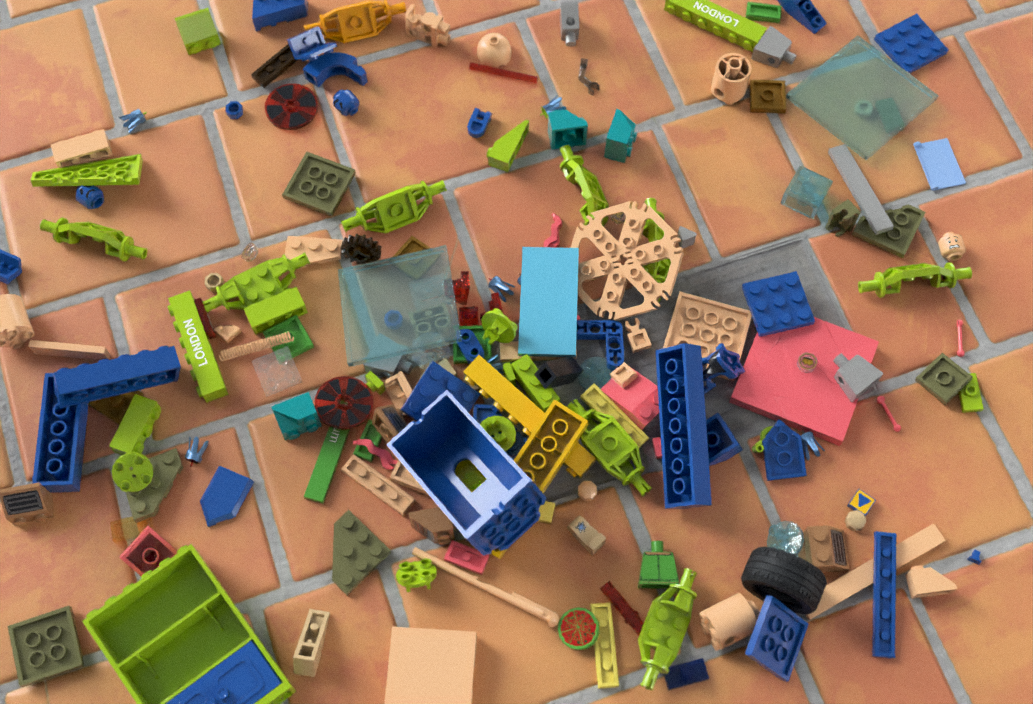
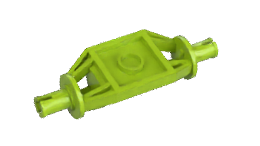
M564 145L560 148L564 161L560 164V170L564 172L567 181L581 186V195L586 204L579 211L585 221L584 225H588L589 219H587V215L595 219L591 213L609 208V205L597 177L582 166L584 163L583 157L574 155L571 146ZM608 216L602 219L603 226L608 222Z
M441 180L427 186L424 181H420V184L409 185L373 199L361 208L356 207V216L342 220V226L345 232L361 226L364 231L388 233L418 221L429 205L433 204L432 196L447 191L445 183ZM425 196V200L417 206L416 201ZM376 218L377 223H366L368 219Z
M647 198L645 204L649 205L664 220L663 213L657 211V200L655 198ZM647 219L642 234L648 238L649 243L662 239L664 231L652 219ZM665 259L642 267L658 283H664L671 261L670 259Z
M63 217L56 223L42 220L40 223V230L53 233V239L58 243L76 244L79 243L81 237L87 236L93 237L92 240L105 241V254L119 257L124 262L130 256L144 260L148 253L147 248L135 246L132 237H126L122 231L88 221L69 223Z
M305 252L291 260L287 259L285 254L281 258L267 260L232 277L221 287L217 286V295L202 301V304L207 313L221 305L225 306L228 311L231 309L244 310V308L252 303H258L265 300L268 296L282 293L289 287L292 280L296 278L295 270L310 264V261ZM287 271H290V273L280 281L279 276H281ZM235 297L240 299V301L228 302L229 299Z
M951 262L946 263L944 268L928 263L891 267L883 273L876 272L874 280L859 281L858 290L860 293L875 291L877 296L882 298L885 294L900 293L901 280L913 281L915 277L929 279L931 286L936 288L944 286L954 288L957 280L971 279L972 270L970 267L955 269ZM941 275L944 276L945 281H940Z
M577 399L573 400L574 403L570 402L567 408L588 420L589 423L580 437L581 442L606 472L622 481L623 486L632 483L642 497L646 495V492L648 494L652 487L641 476L645 467L642 466L639 448L634 440L613 416L597 412L595 409L586 411ZM592 418L596 419L597 421L600 422V424L597 425V424H596L593 420H591V419H592ZM631 459L636 467L635 470L630 464Z
M684 569L679 585L670 584L669 589L652 601L638 637L642 657L640 662L647 670L640 686H645V689L654 690L659 673L668 674V668L678 655L691 620L693 601L697 598V594L691 590L697 573L691 569ZM674 593L677 594L674 602L669 601ZM650 648L655 650L653 660H650Z

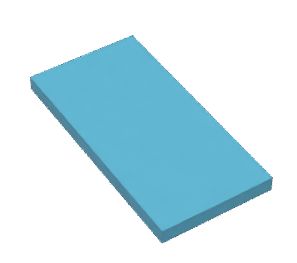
M522 248L518 356L527 354L528 356L576 357L579 248Z

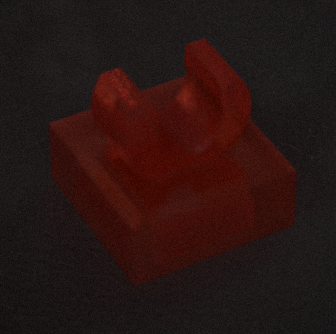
M459 307L460 326L479 325L478 307Z

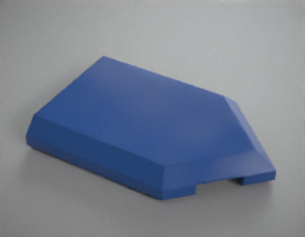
M778 419L762 440L767 481L807 476L802 437Z
M219 466L200 500L207 526L211 527L218 522L235 518L254 481Z

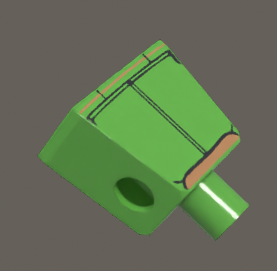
M652 541L651 551H645L642 556L638 588L669 589L670 584L679 585L673 552H664L663 541Z

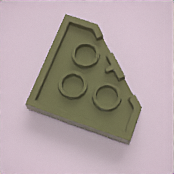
M909 204L899 209L885 210L894 227L893 230L875 235L865 216L860 217L852 235L903 258L926 212Z
M176 448L149 458L154 471L151 483L140 491L126 492L131 513L136 523L156 516L160 509V503L170 492L177 474L181 473L183 465Z
M349 510L334 523L332 581L347 596L391 553V550Z

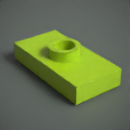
M969 373L973 377L972 380L958 393L962 413L981 412L984 408L976 373Z

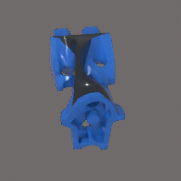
M723 343L716 347L715 352L708 357L702 358L703 381H706L704 394L716 387V384L711 380L712 378L724 375L729 379H735L738 375L745 372L740 363L739 354L727 350Z

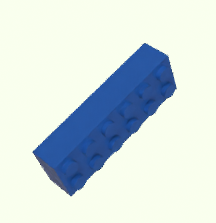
M161 346L157 350H142L138 354H124L116 359H102L94 364L83 363L76 368H61L54 372V390L59 408H65L177 382L181 365L175 346Z
M45 373L32 484L39 482L50 493L80 492L89 402L59 408L54 390V373Z

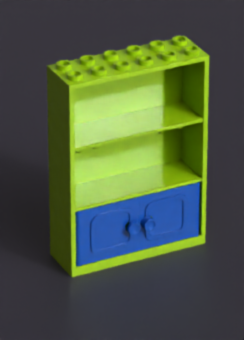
M192 544L181 547L175 556L161 561L158 568L144 573L141 576V580L135 584L127 585L121 594L107 599L104 606L90 611L86 615L87 618L82 621L137 704H281L297 692Z

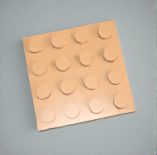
M679 291L663 348L683 343L701 346L702 358H705L715 352L716 347L723 343L727 350L738 353L740 360L752 315L746 309ZM724 375L717 376V377H720V378H723V379H727V380H730V381H734V380H735V379H729L728 377H726V376H724Z

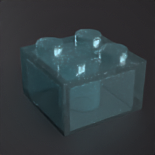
M800 165L785 190L780 204L814 219L829 193L833 181Z

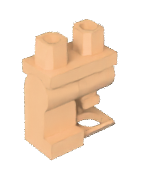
M411 4L405 13L406 35L432 44L433 47H437L438 44L447 46L451 39V35L448 34L450 24L443 22V16L439 14L436 16L432 12H427L423 16L421 14L417 15L415 5Z

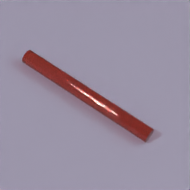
M470 62L469 69L536 84L538 81V76Z

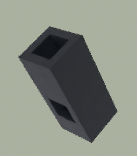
M571 356L544 362L534 375L545 389L573 383L583 372V369Z

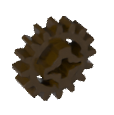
M358 234L355 237L349 235L348 238L345 237L344 241H342L341 254L345 255V259L350 258V262L356 261L357 265L364 264L367 266V263L373 265L381 257L382 246L378 245V241H372V237L366 238V235L359 236Z

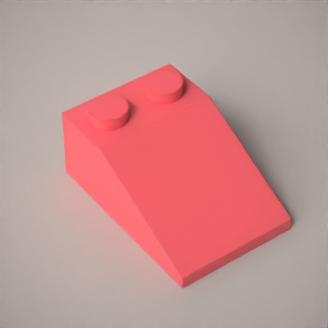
M634 370L638 377L625 388H622L611 379L601 390L643 430L659 415L658 386Z
M147 526L119 557L142 576L147 571H153L158 568L159 563L164 559L175 556L177 550L150 526Z

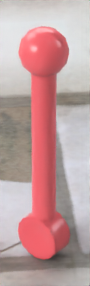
M957 320L959 347L957 355L959 357H963L965 354L962 347V320Z
M878 396L877 403L882 405L893 424L894 431L899 432L901 426L896 423L884 402L885 398Z

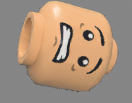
M954 232L945 233L938 242L941 256L948 261L962 258L966 251L962 236L954 234Z

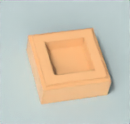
M625 362L610 373L611 378L622 388H625L638 377L637 373Z

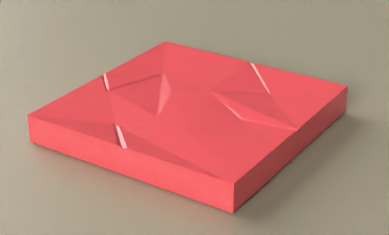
M814 317L815 323L813 325L759 337L757 332L743 366L745 372L740 374L729 403L775 421L780 419L785 425L802 432L811 431L813 436L840 446L844 440L859 397L851 402L834 378L839 367L833 360L842 353L848 360H851L856 355H860L869 363H872L879 341ZM805 353L812 354L816 358V366L812 369L803 368L799 363L800 356ZM804 355L801 357V361L803 357H808L813 359V365H804L803 362H801V364L806 368H811L815 364V359L811 355Z

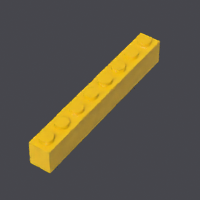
M478 355L463 371L466 376L465 380L472 387L476 385L480 388L479 393L485 399L490 397L495 402L493 405L500 412L504 410L508 413L509 416L507 418L515 425L519 423L523 427L522 431L529 437L545 413L485 359ZM577 442L563 464L568 467L566 471L574 478L578 476L581 479L596 462V458Z

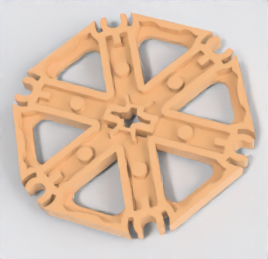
M629 201L592 212L591 214L595 219L587 215L589 224L579 223L584 230L581 231L578 226L576 228L571 248H579L581 240L589 238L605 255L579 262L578 296L601 318H604L606 312H609V320L617 321L657 310L652 303L657 307H661L658 299L663 297L668 300V296L664 294L665 291L670 296L672 294L684 255L681 253L683 251L682 247L675 248V244L681 242V239L645 203H643L640 210L637 209L638 202ZM623 212L626 214V219L618 242L602 225V219ZM652 219L664 231V237L639 246L646 220ZM623 256L628 259L625 261V265L618 263L622 260ZM670 259L671 265L664 283H658L642 267L647 264ZM608 276L601 299L593 301L582 289V284ZM629 280L644 296V302L641 305L622 309L620 305Z

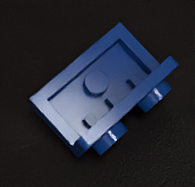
M0 249V281L9 284L22 273L21 259Z

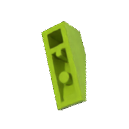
M524 120L495 141L493 147L488 149L486 157L488 158L489 166L509 172L529 132V120Z

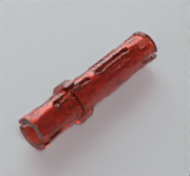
M608 581L600 590L625 619L624 622L629 624L639 637L644 622L638 616L637 610L634 611L611 581Z

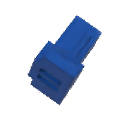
M974 550L972 556H969L967 560L979 565L981 563V560H979L981 552Z

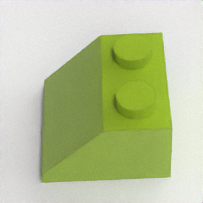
M209 8L175 18L188 55L221 45Z

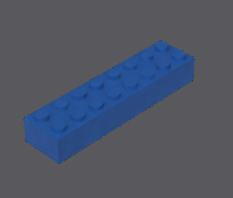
M683 343L655 350L665 509L711 506L701 346Z

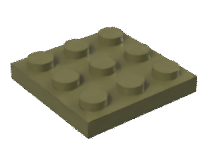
M306 152L282 196L284 199L332 217L353 180L356 171L350 167Z
M66 606L8 626L20 687L23 688L85 666L71 606Z

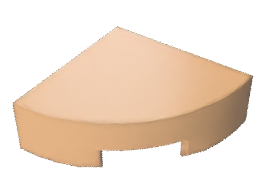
M221 325L214 329L215 333L227 344L242 332L235 325Z

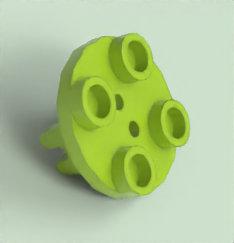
M497 308L483 315L481 321L485 333L482 338L485 340L488 337L490 339L488 344L491 345L495 341L500 343L513 341L518 329L515 322L511 321Z
M495 415L487 417L480 423L481 427L490 436L494 435L492 438L505 452L515 444L516 430L509 419Z
M136 452L121 455L112 467V478L116 485L124 492H136L146 488L151 483L154 473L153 465L149 458Z
M427 558L411 563L407 561L399 564L396 580L398 584L406 587V592H411L410 588L425 585L427 589H431V582L436 578L437 569L432 564V561Z

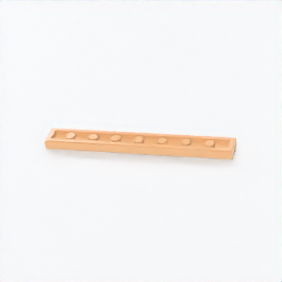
M934 523L896 545V570L946 541ZM874 558L826 585L816 611L806 615L808 620L810 621L873 584Z

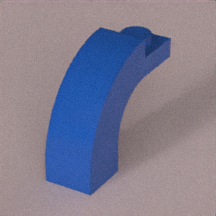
M333 52L320 55L318 59L310 61L303 68L305 79L318 88L326 79L334 75H345L362 86L367 83L366 71L361 66H358L357 58L345 53Z

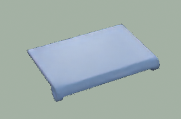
M947 138L925 143L918 141L913 144L932 191L966 184Z

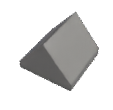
M680 226L678 230L679 236H677L681 239L679 246L686 248L694 245L697 233Z

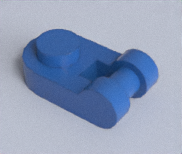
M474 109L467 126L468 134L471 137L479 138L484 135L492 119V112L487 111L485 113L481 109Z

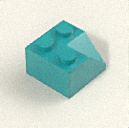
M616 109L606 137L604 158L625 163L626 158L631 156L633 142L635 143L638 132H635L636 124L619 109Z
M568 110L548 112V136L551 150L560 149L564 145L571 147L586 145L588 124L583 117L579 118Z
M309 392L271 406L285 440H294L301 434L314 432L322 426Z

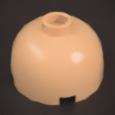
M499 33L485 35L479 41L477 48V57L480 63L491 69H497L503 64L504 66L507 65L511 59V46L506 37Z

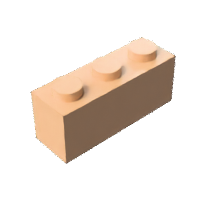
M104 129L51 144L54 160L58 168L95 162L113 156L110 141Z

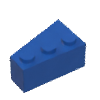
M253 0L252 20L256 31L269 25L271 27L277 26L276 23L282 21L290 22L308 16V0Z

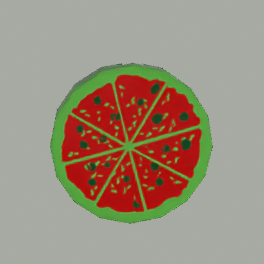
M577 607L570 609L559 620V637L571 649H588L599 637V621L592 612L585 608Z

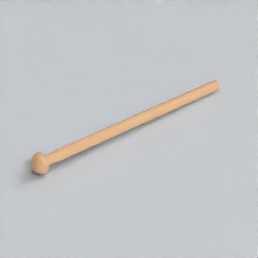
M417 547L412 552L413 555L421 559H430L433 565L548 622V627H554L559 622V616L556 612L513 591L511 595L493 585L483 583L477 580L478 576H473Z

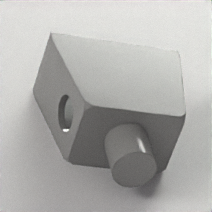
M578 1L561 2L560 6L561 40L565 41L568 47L575 46L576 40L579 37Z
M770 26L754 47L751 59L778 68L783 60L792 65L797 55L790 52L792 41Z
M382 334L378 336L363 364L365 372L372 371L375 375L387 378L398 374L399 371L409 374L413 367V363L406 361V350Z
M841 353L833 360L839 367L834 378L851 402L855 401L876 384L883 375L879 369L860 355H856L851 360H848Z

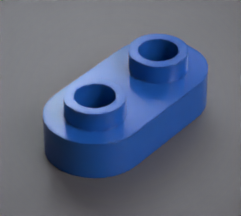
M469 329L460 330L456 335V343L466 361L471 364L478 355L484 359V350L474 333ZM463 336L469 337L467 340L462 339ZM473 351L478 352L477 355H472L471 353Z

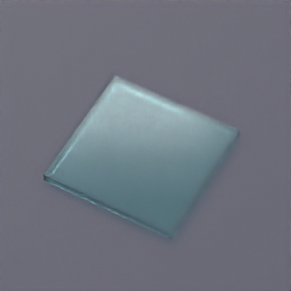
M857 35L788 92L786 98L867 160L937 100L938 94Z
M446 245L338 270L346 356L349 367L462 342Z

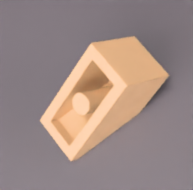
M914 566L905 575L911 599L951 594L957 589L955 583L931 567Z

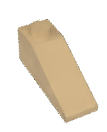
M309 609L293 656L294 674L315 677L321 658L330 612Z

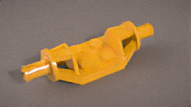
M369 0L335 8L323 16L321 14L319 15L320 20L318 23L304 25V28L307 31L319 26L325 39L330 38L347 43L377 36L388 24L392 23V16L406 13L407 10L405 9V2L389 5L387 0ZM385 15L387 16L385 19L377 23L376 19L383 17ZM327 29H338V32H326Z

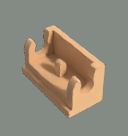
M402 371L385 380V389L396 409L402 408L412 392Z

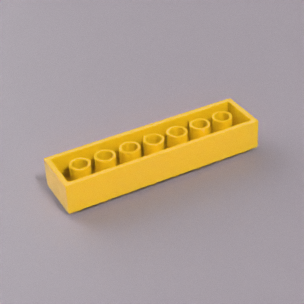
M554 399L514 459V462L543 494L588 427V420ZM497 548L492 550L491 554L501 559L506 550L500 551Z

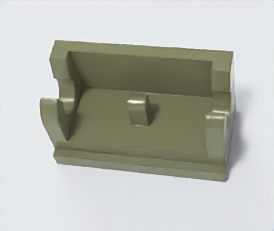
M847 199L832 210L825 228L830 231L834 227H838L840 231L835 236L839 237L847 231H852L861 212Z

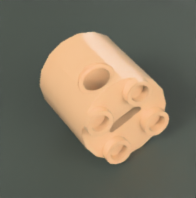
M728 53L721 56L716 63L711 93L727 105H732L734 102L742 99L746 93L752 67L750 61L738 53Z
M15 294L0 295V347L18 349L23 346L25 341L34 336V331L22 298Z
M737 593L699 613L702 621L700 625L705 635L710 634L712 638L710 640L715 651H718L752 635L760 613L753 601H749L742 594Z

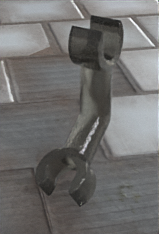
M581 58L578 79L588 88L589 94L594 95V91L591 88L594 87L599 91L600 86L597 82H591L586 77L588 59Z

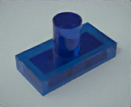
M703 658L671 666L668 668L669 673L663 674L668 691L710 679Z

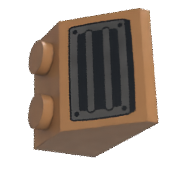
M393 404L377 407L374 410L372 424L387 444L408 425L403 419L402 411L399 408L396 409Z
M39 482L0 489V501L5 517L13 525L22 526L30 521L43 522L47 518L54 517L52 494Z
M439 507L408 512L412 528L433 543L446 545L455 540L452 522Z
M809 526L805 529L803 538L806 561L816 566L822 572L850 570L844 530L831 526Z

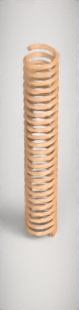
M288 331L287 333L276 335V338L273 335V338L270 336V339L267 337V339L264 338L261 341L256 340L255 342L247 343V346L246 344L244 346L241 344V347L238 345V347L235 346L232 349L221 350L219 359L226 361L241 355L244 356V354L247 355V353L250 354L273 346L276 347V345L279 346V344L290 343V341L293 342L294 337L291 339L290 332Z

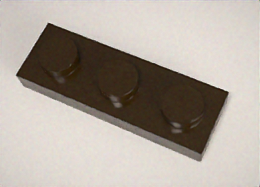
M287 44L251 74L252 79L265 88L299 59L294 58L290 46Z

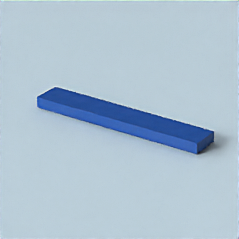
M876 531L874 532L872 657L894 659L896 533Z

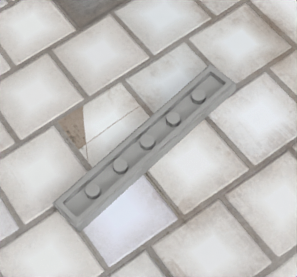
M846 144L830 148L828 150L829 156L875 235L893 230L894 225Z

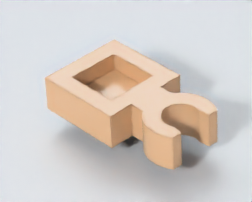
M634 319L635 326H630L629 322L625 321V329L630 332L627 334V340L632 352L636 353L651 348L652 344L645 328L639 329V319Z

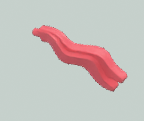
M555 213L552 214L555 223L551 225V236L544 241L543 247L559 246V230L562 227V221Z
M369 439L353 441V445L366 446L369 453L378 456L384 469L393 470L394 467L390 464L396 465L398 462L392 459L390 452L376 447Z

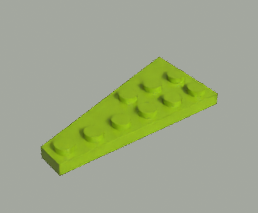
M141 154L37 171L32 173L30 181L33 187L139 185L143 159Z

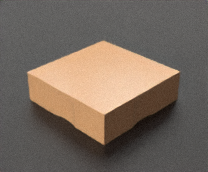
M392 627L385 704H472L477 633L471 631Z

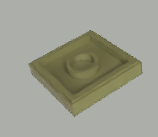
M941 353L916 377L915 381L946 405L973 377L945 354Z

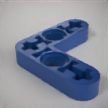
M577 320L578 332L576 340H605L606 365L611 371H614L624 363L623 327L620 322L615 320ZM597 327L600 331L592 333L590 328ZM611 343H617L620 345V347L617 349H613L609 345ZM613 355H617V364H614Z

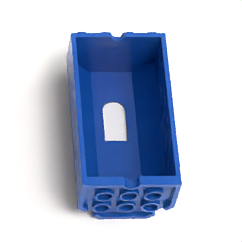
M446 390L430 406L422 411V417L419 421L410 422L398 435L392 438L387 446L462 535L483 556L491 554L492 550L497 548L500 551L506 550L539 520L541 514L539 512L540 505H544L547 497L452 394ZM463 460L471 461L487 479L473 492L464 485L455 473L456 466Z

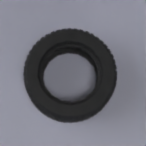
M758 547L753 550L741 576L744 588L763 601L766 595L773 596L794 613L805 615L816 611L827 584L825 575L813 564L796 555L771 547Z

